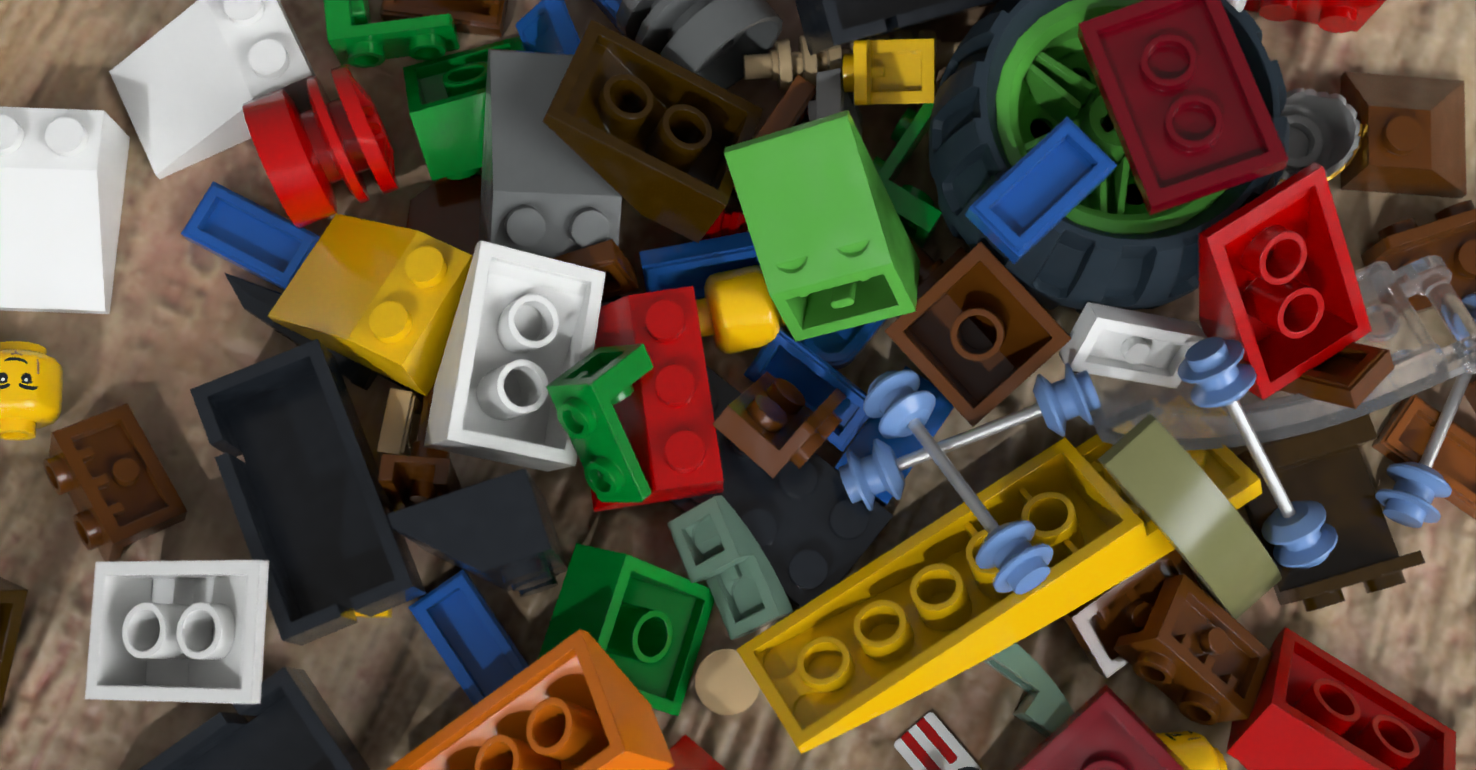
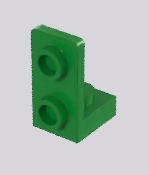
M324 0L327 39L341 65L349 64L357 68H372L381 65L386 59L409 56L417 60H433L442 57L448 51L460 49L459 35L450 14L371 23L368 0Z
M924 103L918 112L909 107L892 132L890 139L895 141L897 145L885 161L879 156H876L873 160L905 231L922 249L935 231L942 212L934 207L933 200L922 190L907 184L900 187L894 181L930 128L934 103Z
M644 344L598 347L546 386L557 410L558 421L568 434L584 468L585 479L595 492L597 498L602 502L641 503L651 495V489L613 407V404L630 396L634 390L632 384L654 368Z

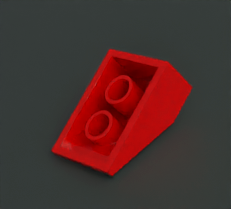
M1315 162L1199 234V321L1202 330L1207 338L1221 337L1223 340H1237L1242 344L1244 355L1238 364H1248L1255 369L1257 374L1256 381L1248 391L1262 400L1372 331L1324 167Z

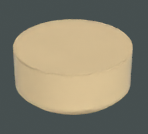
M720 649L712 652L704 658L696 672L695 688L698 698L707 709L719 715L732 716L742 713L754 703L760 691V687L735 649Z

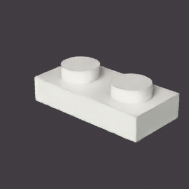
M1087 302L1069 334L1072 339L1062 347L1059 356L1064 365L1069 362L1072 370L1076 372L1087 370L1088 374L1177 389L1182 381L1178 375V368L1185 359L1187 350L1195 343L1206 339L1207 336L1196 322Z

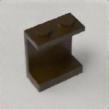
M1369 414L1262 445L1290 501L1312 500L1321 503L1327 513L1324 523L1333 526L1338 534L1337 544L1327 559L1312 568L1285 567L1275 560L1273 556L1275 545L1264 539L1261 530L1264 521L1278 506L1249 450L1237 455L1261 481L1262 494L1245 504L1244 507L1253 532L1281 573L1282 579L1274 586L1280 605L1302 600L1306 612L1346 601L1341 588L1363 582L1367 594L1406 582L1402 570L1425 563L1421 550L1399 556L1380 503L1375 497L1374 487L1359 450L1360 446L1378 438Z

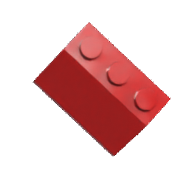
M694 286L627 295L600 307L594 350L598 347L644 344L654 367L632 384L634 390L630 396L613 404L651 489V495L641 503L602 502L591 489L594 512L722 493L724 479L716 427L712 425L715 421Z
M1286 627L1277 635L1269 649L1273 656L1250 717L1248 719L1232 721L1226 750L1228 755L1238 760L1247 770H1456V732Z

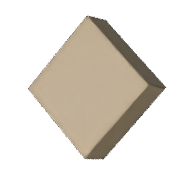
M393 388L389 390L377 452L381 456L382 454L409 456L411 444L418 440L423 404L412 391Z

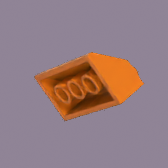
M579 629L386 770H668L675 764L651 704L591 634Z

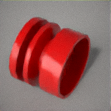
M346 64L331 69L334 84L340 97L338 99L330 101L320 80L315 75L307 79V92L312 109L301 113L293 99L283 88L243 103L242 106L246 124L267 176L285 212L298 229L337 214V201L332 185L336 182L343 180L350 192L361 204L370 200L362 176V172L371 169L384 194L399 189L395 176L394 150L370 94L354 79Z

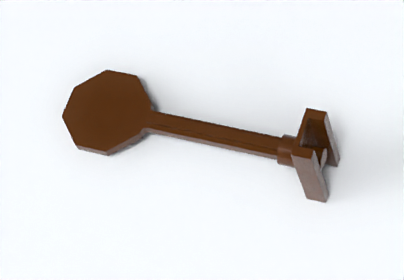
M472 175L460 180H451L446 177L439 179L410 200L406 228L421 231L474 255L476 245L479 242L482 175ZM434 385L428 395L424 396L418 440L411 444L410 455L382 454L378 480L395 511L462 489L452 461L449 459L450 452L424 447Z

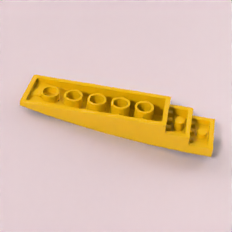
M1179 399L1153 414L1202 468L1236 510L1262 494L1260 478ZM1123 418L1076 448L1064 437L976 494L999 526L1007 522L1031 521L1035 526V534L1030 541L1031 545L1048 544L1053 549V557L1047 565L1050 568L1048 576L1031 591L1024 594H1016L1014 591L1000 593L995 590L993 581L999 570L996 567L981 569L975 561L980 546L988 533L966 503L963 502L736 649L801 754L964 672L1068 614L1175 550L1148 515L1127 496L1098 461L1104 453L1132 429Z

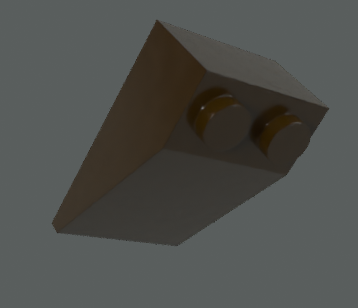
M591 19L543 122L641 215L699 243L727 206L734 187L724 155L725 147L751 140L763 109Z

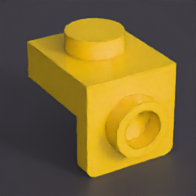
M936 39L854 41L853 53L844 54L842 75L844 92H854L855 106L934 103L936 97Z

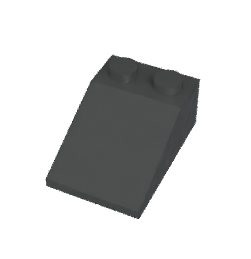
M488 49L479 241L549 258L613 239L616 245L619 246L622 196L543 122L574 54Z

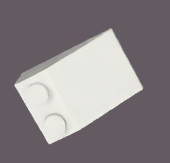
M197 0L109 71L155 175L159 179L250 139L251 135L242 108L243 103L283 88L293 99L301 113L312 109L307 92V79L315 76V73L280 0Z
M0 107V310L110 314L130 137L104 110Z
M479 241L474 251L435 380L424 447L543 471L576 466L577 453L568 434L558 421L557 410L546 386L594 351L606 272Z
M269 561L95 562L85 699L261 704Z

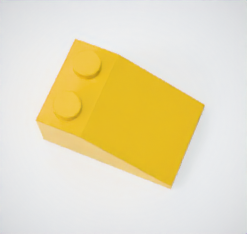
M336 214L268 314V317L273 322L312 341L318 339L326 348L427 396L435 384L473 255L418 230Z

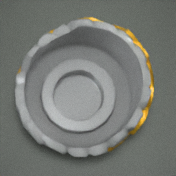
M1304 88L1293 89L1287 92L1286 104L1280 116L1287 117L1290 126L1288 162L1280 181H1285L1314 162L1324 167L1327 181L1342 172L1355 157L1356 152L1361 146L1363 124H1360L1359 120L1356 119V110L1350 104H1347L1345 97L1340 94L1334 93L1329 95L1327 92L1317 93L1313 89L1304 90Z

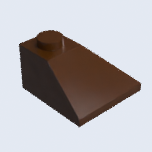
M1344 72L1340 76V95L1345 97L1347 104H1350L1356 110V119L1359 120L1360 124H1363L1361 146L1351 163L1341 172V190L1460 199L1467 195L1465 87L1463 80Z

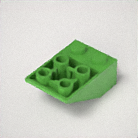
M849 110L725 147L724 155L769 295L795 342L916 312L920 260Z

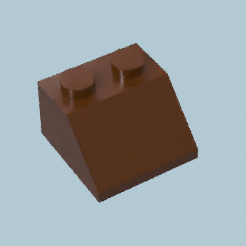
M982 242L976 245L917 300L916 312L901 315L884 331L972 427L1072 339Z

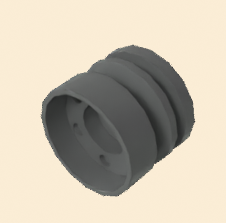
M622 0L616 14L617 26L627 38L726 90L744 77L743 55L767 54L782 32L783 20L766 0Z

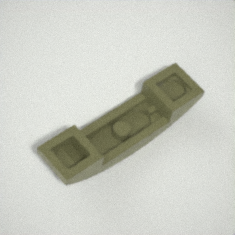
M1150 413L1098 459L1127 496L1148 515L1198 576L1196 579L1214 601L1235 620L1282 579L1275 562L1245 520L1188 452Z

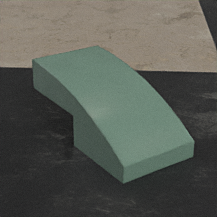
M722 495L710 498L667 523L691 583L707 581L731 640L744 637L794 612L773 567L760 545Z
M1017 643L983 661L1027 692L1013 715L1045 738L1051 735L1074 714L1069 702L1051 677Z

